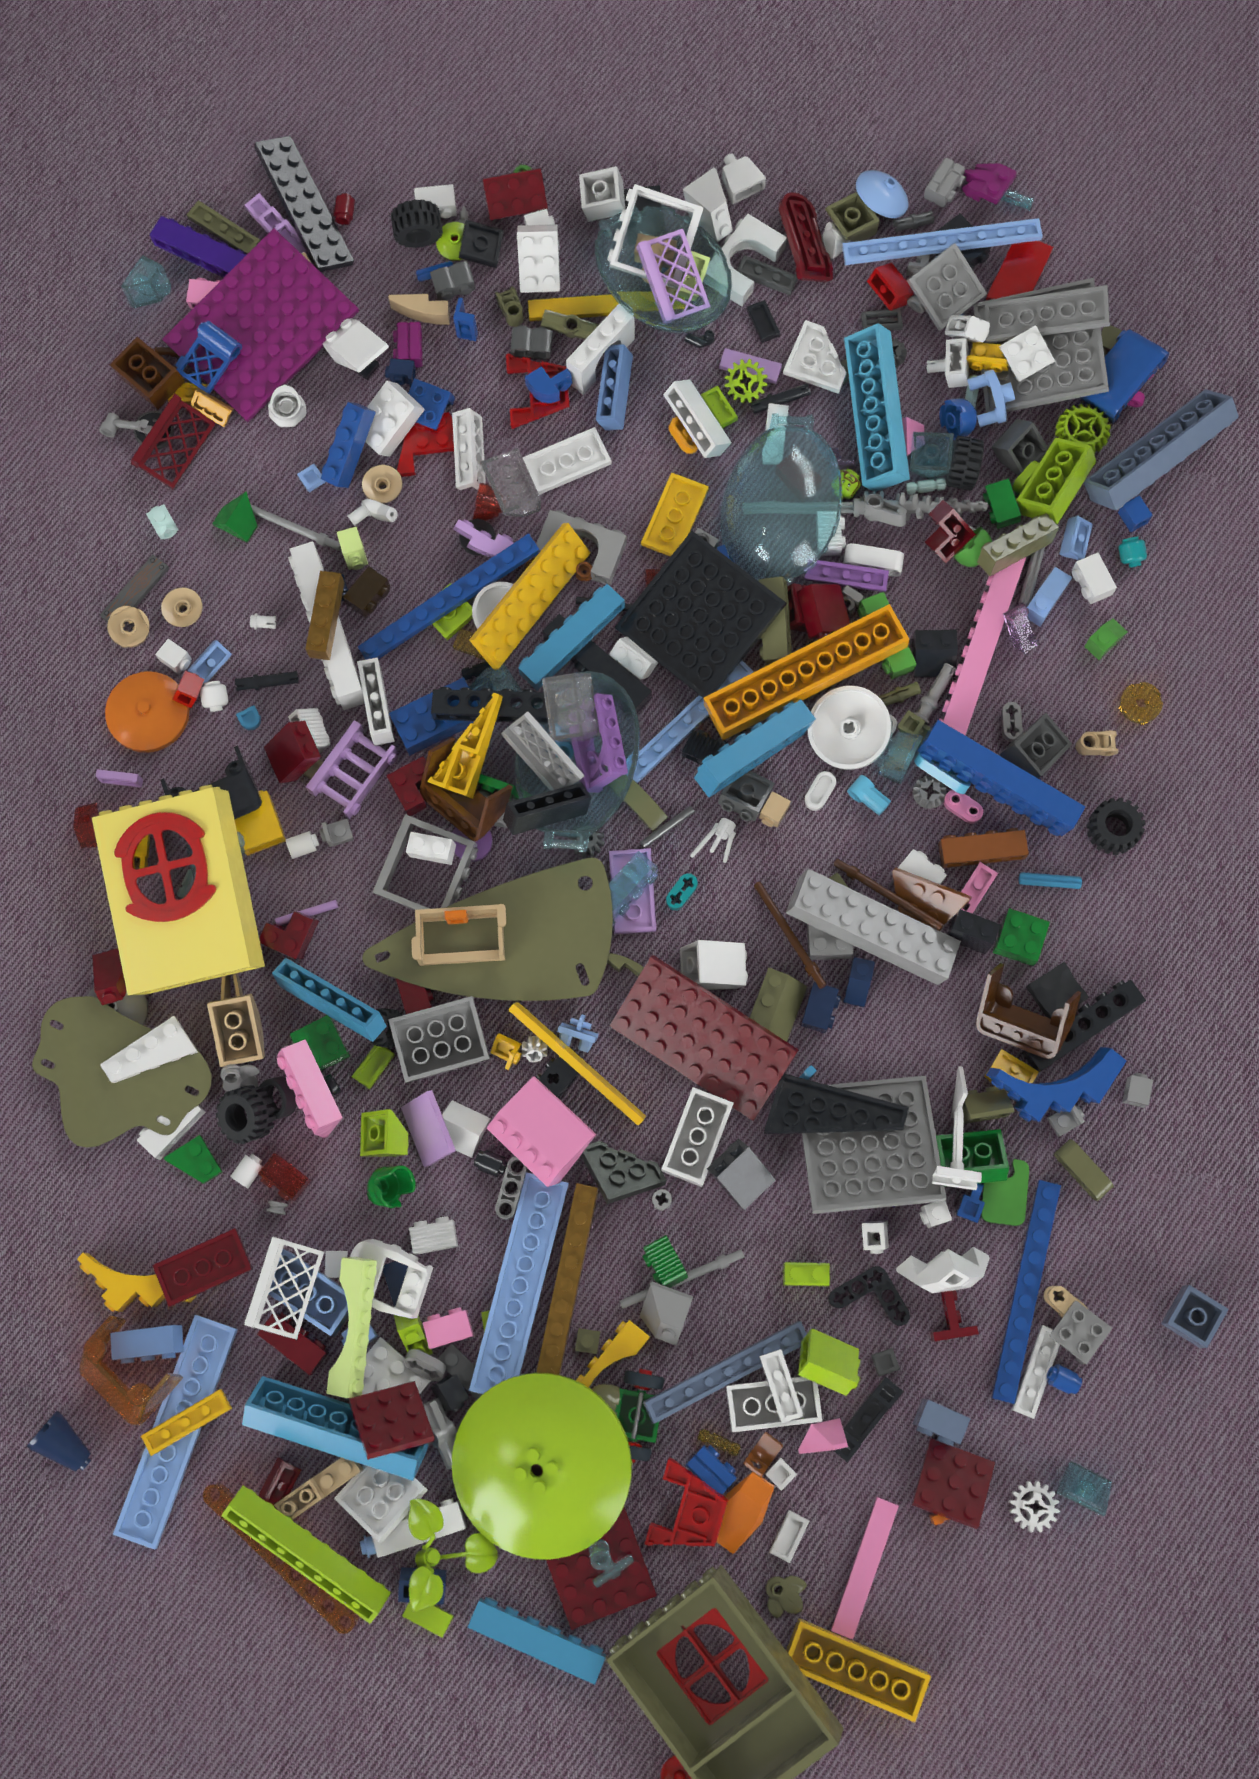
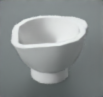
M833 222L826 224L822 239L830 259H834L842 253L843 243L851 241L844 238Z

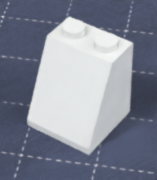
M712 168L683 188L686 202L704 207L698 226L718 242L730 234L733 229L717 170ZM689 213V217L692 219L693 214Z
M697 940L680 948L681 973L706 990L738 989L746 986L748 974L745 963L747 959L745 943Z

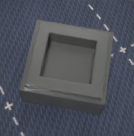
M893 1348L871 1355L878 1377L900 1370Z

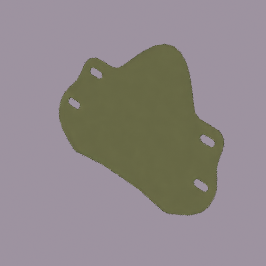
M69 997L57 1001L44 1015L41 1023L40 1044L33 1058L32 1067L38 1075L54 1082L58 1086L65 1132L74 1144L87 1148L99 1146L113 1140L136 1126H144L161 1135L172 1134L186 1114L203 1102L210 1090L212 1075L201 1053L198 1051V1053L187 1055L179 1060L160 1065V1067L143 1071L133 1077L111 1083L100 1064L152 1029L121 1015L108 1005H101L96 997ZM55 1020L62 1023L63 1029L58 1030L52 1027L50 1021ZM47 1059L53 1062L55 1067L49 1069L43 1066L41 1061ZM191 1086L197 1089L199 1094L193 1096L185 1091V1087ZM161 1115L169 1119L170 1124L166 1126L156 1120L157 1116Z

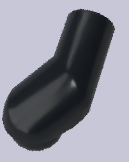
M706 330L704 335L698 337L688 332L685 342L698 348H703L714 342L715 334L711 330Z

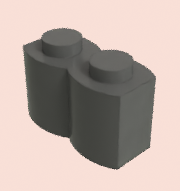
M468 261L459 262L450 267H443L430 272L438 300L447 301L455 295H468L476 289Z
M524 325L512 328L510 351L513 357L542 360L551 358L552 330L546 327L531 329Z

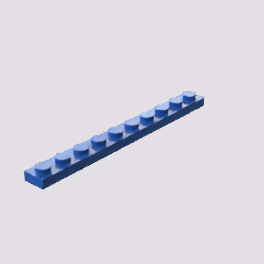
M528 533L357 647L365 660L377 657L380 659L477 595L487 585L495 583L539 554L540 549Z
M1038 1180L991 1396L993 1399L1015 1404L1060 1193L1061 1185L1042 1180Z

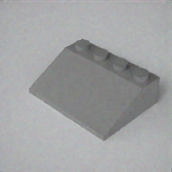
M473 996L388 1019L405 1083L491 1060Z

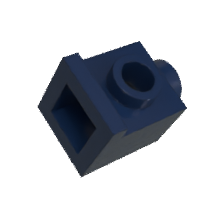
M390 358V364L386 366L385 377L390 378V382L398 383L399 385L409 384L411 388L416 376L415 362L412 360Z

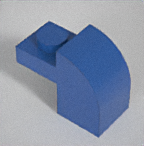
M541 366L525 376L526 387L537 400L544 403H554L560 400L559 392L565 391L571 386L572 374L568 369H565L550 378Z

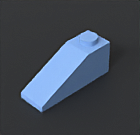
M1055 567L1033 597L1023 617L1040 627L1072 577Z

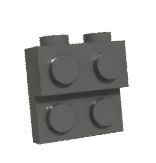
M749 771L723 789L718 804L726 812L734 811L740 814L743 820L755 822L775 783Z

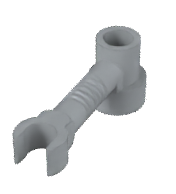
M108 413L99 431L104 436L112 438L119 428L134 429L148 434L153 426L147 425L148 420L143 419L137 422L119 420L118 415Z

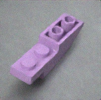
M458 519L453 529L470 540L467 548L489 558L494 557L513 544V539L506 534H498L495 540L491 539L492 536L483 530L479 532L473 528L474 525L465 519L463 521Z

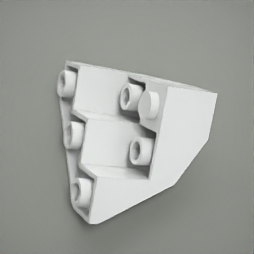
M972 1247L963 1256L947 1249L945 1252H940L927 1264L910 1256L896 1268V1271L931 1293L971 1288L984 1277L990 1258L989 1255L975 1247Z

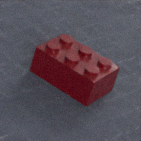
M541 168L482 178L490 220L548 209Z

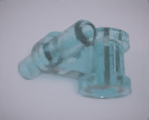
M599 1539L589 1547L591 1565L597 1570H605V1572L593 1580V1584L597 1588L611 1578L613 1580L621 1575L622 1570L634 1562L633 1557L628 1554L615 1564L611 1559L608 1543L602 1539Z

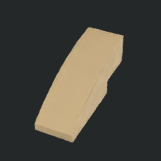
M428 294L389 295L391 309L406 317L425 323L450 325L448 301H430Z

